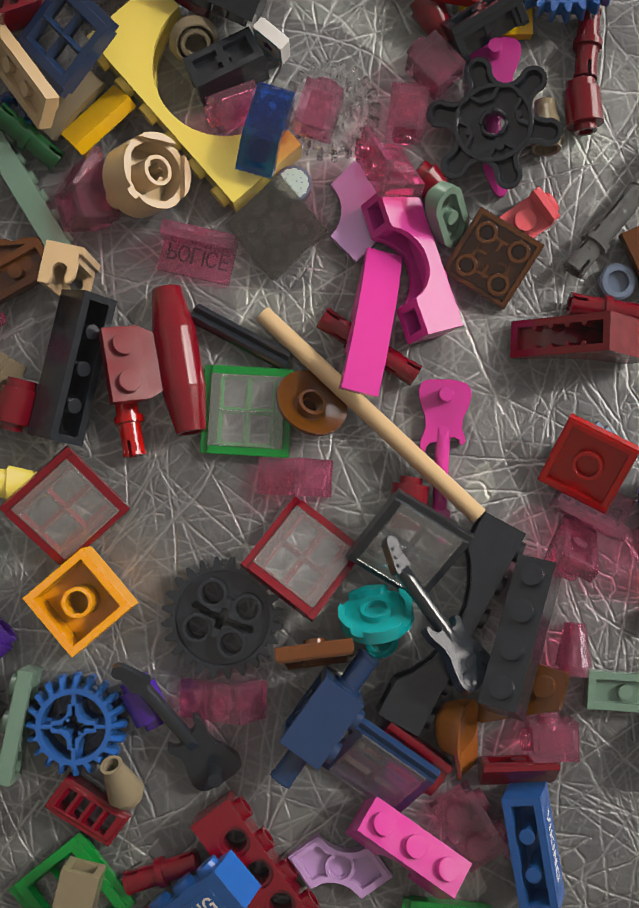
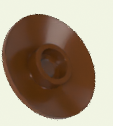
M310 370L292 372L278 386L276 392L278 409L283 418L296 430L312 436H325L337 431L344 423L347 416V405Z

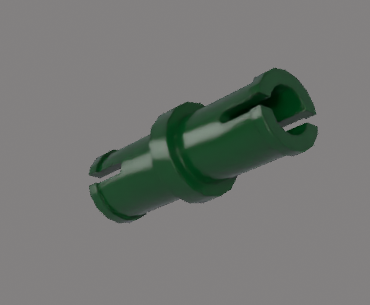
M5 102L2 103L0 107V129L17 142L16 147L21 151L27 150L45 165L49 171H52L64 157L65 152L58 149L39 133L40 129L34 123L30 125L9 108Z

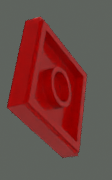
M571 413L537 480L606 514L639 455V446Z

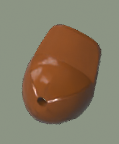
M471 698L454 699L444 703L438 709L435 717L434 735L438 746L454 759L456 780L462 779V776L474 766L478 757L479 722L477 719L479 705L475 699Z

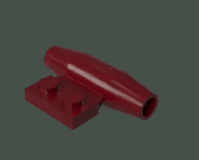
M176 284L162 285L152 290V332L138 325L103 327L98 331L110 405L147 402L162 392L176 435L188 436L206 431V383L196 327L181 286Z

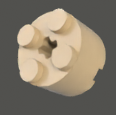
M144 132L114 148L106 155L102 171L108 204L112 208L119 209L123 213L135 218H147L172 208L186 196L191 184V170L185 154L181 156L174 147L176 143L167 135L159 132Z

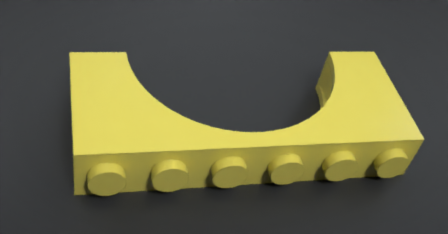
M174 0L128 1L111 16L119 25L115 31L117 35L96 63L104 72L110 68L117 76L114 80L117 87L129 97L134 96L141 104L138 110L152 126L158 123L165 131L164 135H167L176 143L174 147L178 151L181 150L188 157L191 172L199 180L205 177L213 186L210 192L219 204L224 208L229 204L237 213L271 184L281 169L293 165L302 157L301 144L277 117L256 130L233 136H217L202 133L186 126L175 118L160 99L158 69L163 51L169 42L171 29L182 17L180 7ZM95 31L87 36L88 39L92 37Z

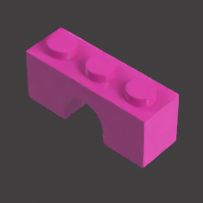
M377 796L363 801L345 834L375 855H384L402 865L410 872L407 876L410 880L437 899H454L472 865L470 861Z

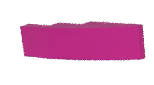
M370 247L366 248L350 316L352 322L344 352L346 359L339 385L341 390L373 398L379 396L393 327L403 256Z

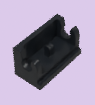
M479 0L442 22L441 26L456 61L465 62L470 59V54L487 45L492 38H498L515 27H520L521 25L523 27L528 24L529 17L522 0Z
M249 26L182 58L193 87L196 88L205 110L270 79L265 56Z

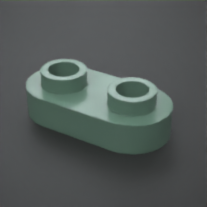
M441 181L427 192L425 211L435 240L449 248H453L458 245L469 227V216L461 189L449 182Z

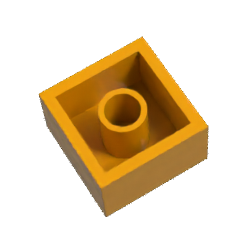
M92 546L81 548L22 598L71 657L82 652L139 603Z

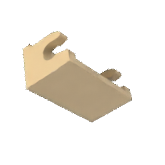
M46 240L37 282L57 297H60L62 289H71L70 284L75 279L82 280L83 287L81 290L91 292L95 272L100 271L101 265L84 247Z

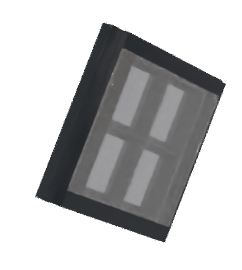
M399 488L396 493L392 494L352 544L346 554V558L395 588H401L408 593L398 577L391 576L381 546L383 539L390 535L395 536L399 542L400 549L411 563L409 565L410 569L427 593H429L468 548L474 536L468 530Z

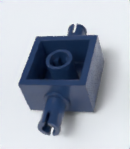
M360 648L342 675H339L325 665L283 723L279 742L288 750L270 774L281 786L290 789L292 783L307 763L319 770L324 761L331 764L343 746L339 741L347 729L353 732L361 723L366 712L362 710L364 700L360 688L379 664V661L371 654Z

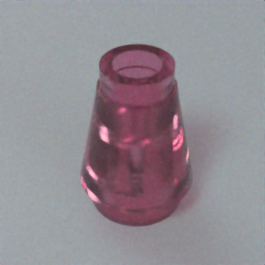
M563 623L554 666L570 672V677L589 678V669H593L586 624Z

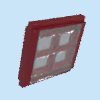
M67 445L0 505V510L58 565H62L81 548L89 547L130 510V507Z
M294 496L240 566L299 614L312 622L355 565V563L346 558V554L355 541L302 499L300 500Z

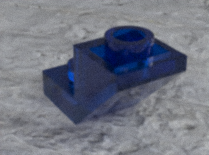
M259 81L242 130L235 169L272 179L275 174L281 141L289 128L296 92Z

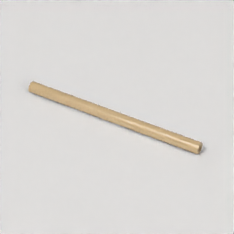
M269 307L261 312L256 321L464 516L474 523L486 509L365 396L339 389L342 375Z

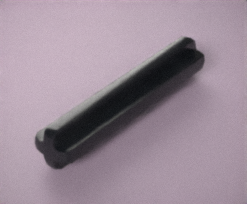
M197 304L191 312L195 325L272 366L285 369L290 362L292 356L290 351L209 308Z

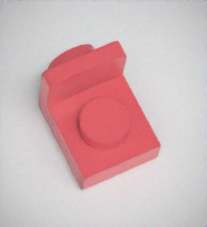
M537 187L526 199L499 218L535 239L552 227L560 218L559 206L550 193H544L540 187Z

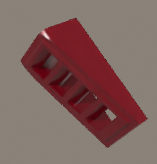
M72 772L66 776L44 806L59 818L109 847L132 816L129 811L120 810L110 805L104 792L83 776H73ZM73 790L78 794L69 804L64 799ZM86 798L91 802L81 813L76 808ZM99 806L104 810L96 821L93 822L88 817ZM109 814H112L116 819L108 830L105 831L100 826Z

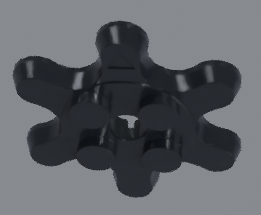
M475 57L469 60L464 69V75L468 82V92L465 97L457 102L436 100L426 110V119L431 126L448 129L455 138L453 148L441 160V172L445 177L455 180L465 175L472 165L485 163L493 169L498 186L503 189H513L521 183L523 178V171L519 164V154L521 151L532 144H540L545 147L556 145L563 136V127L557 119L540 117L533 110L534 98L547 84V74L542 67L537 65L528 66L514 81L503 83L493 76L492 66L486 58ZM498 116L504 120V125L498 131V134L489 133L484 130L483 126L488 118Z

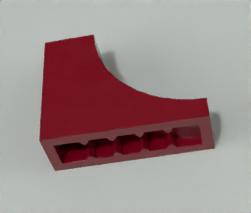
M603 311L511 321L510 358L517 360L582 359L618 364L639 363V319L614 311Z

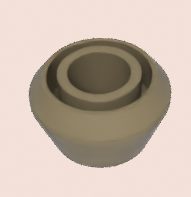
M193 14L181 17L171 29L169 36L170 49L175 58L182 63V58L219 41V33L215 25L208 18Z

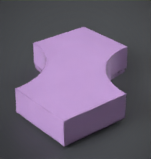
M357 159L330 185V189L338 199L341 209L339 224L330 239L355 264L364 257L367 247L373 248L378 243L371 239L361 205L382 188V184Z
M319 832L288 853V859L309 889L325 883H337L352 889L362 899L393 877L391 870L380 855H375L364 846L345 848L334 845L327 841Z

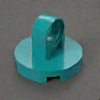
M387 584L365 585L351 591L348 594L349 600L344 605L340 603L338 606L340 629L347 638H353V641L364 644L366 651L374 658L381 659L392 655L398 647V638L410 630L415 620L412 598L401 588H399V593L388 590Z

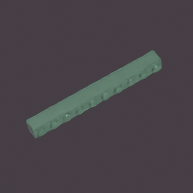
M0 129V174L43 245L45 246L46 240L73 245L71 243L74 240L72 234L67 228L63 229L59 223L63 221L56 209L51 210L48 205L51 202L44 189L40 191L36 184L39 183L36 175L32 170L28 172L25 164L28 162L21 151H15L13 147L16 144L15 141Z

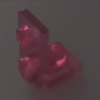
M184 678L180 682V715L183 717L193 718V713L197 712L204 720L239 726L266 718L267 680L252 679L230 684Z

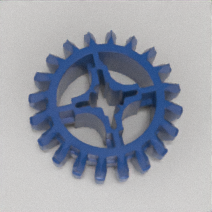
M76 671L73 674L72 680L67 673H63L58 676V683L53 680L45 683L46 692L40 690L34 695L38 704L30 705L27 710L30 715L36 717L25 722L24 727L35 730L33 734L27 737V742H38L39 747L34 751V756L38 757L45 753L48 756L44 763L45 767H50L55 761L59 763L57 768L58 774H63L69 766H71L73 776H79L83 766L89 774L94 773L97 769V763L101 765L102 761L109 757V755H118L121 748L117 743H123L127 739V734L120 729L129 725V719L119 717V714L123 713L127 708L124 703L116 705L114 702L121 693L119 690H115L112 694H109L106 689L110 686V680L107 679L99 686L96 685L97 674L91 673L86 682H84L82 671ZM71 694V702L67 705V713L51 717V711L57 699ZM87 698L94 701L102 713L93 712L88 706ZM75 716H77L79 723H84L85 725L80 730H78L76 723H71L70 721ZM99 729H106L101 745L84 751V744L87 742L88 733H96ZM54 733L60 734L66 739L67 747L58 741Z

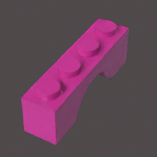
M410 185L379 190L361 205V209L372 241L383 243L392 248L398 255L403 256L402 260L409 274L410 286L406 300L396 312L407 344L410 345L441 337L463 326L459 308L452 294L447 273L442 265L435 238L431 233L416 186Z

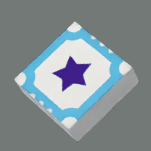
M260 17L253 25L254 37L260 48L279 64L283 65L290 57L289 38L265 18Z

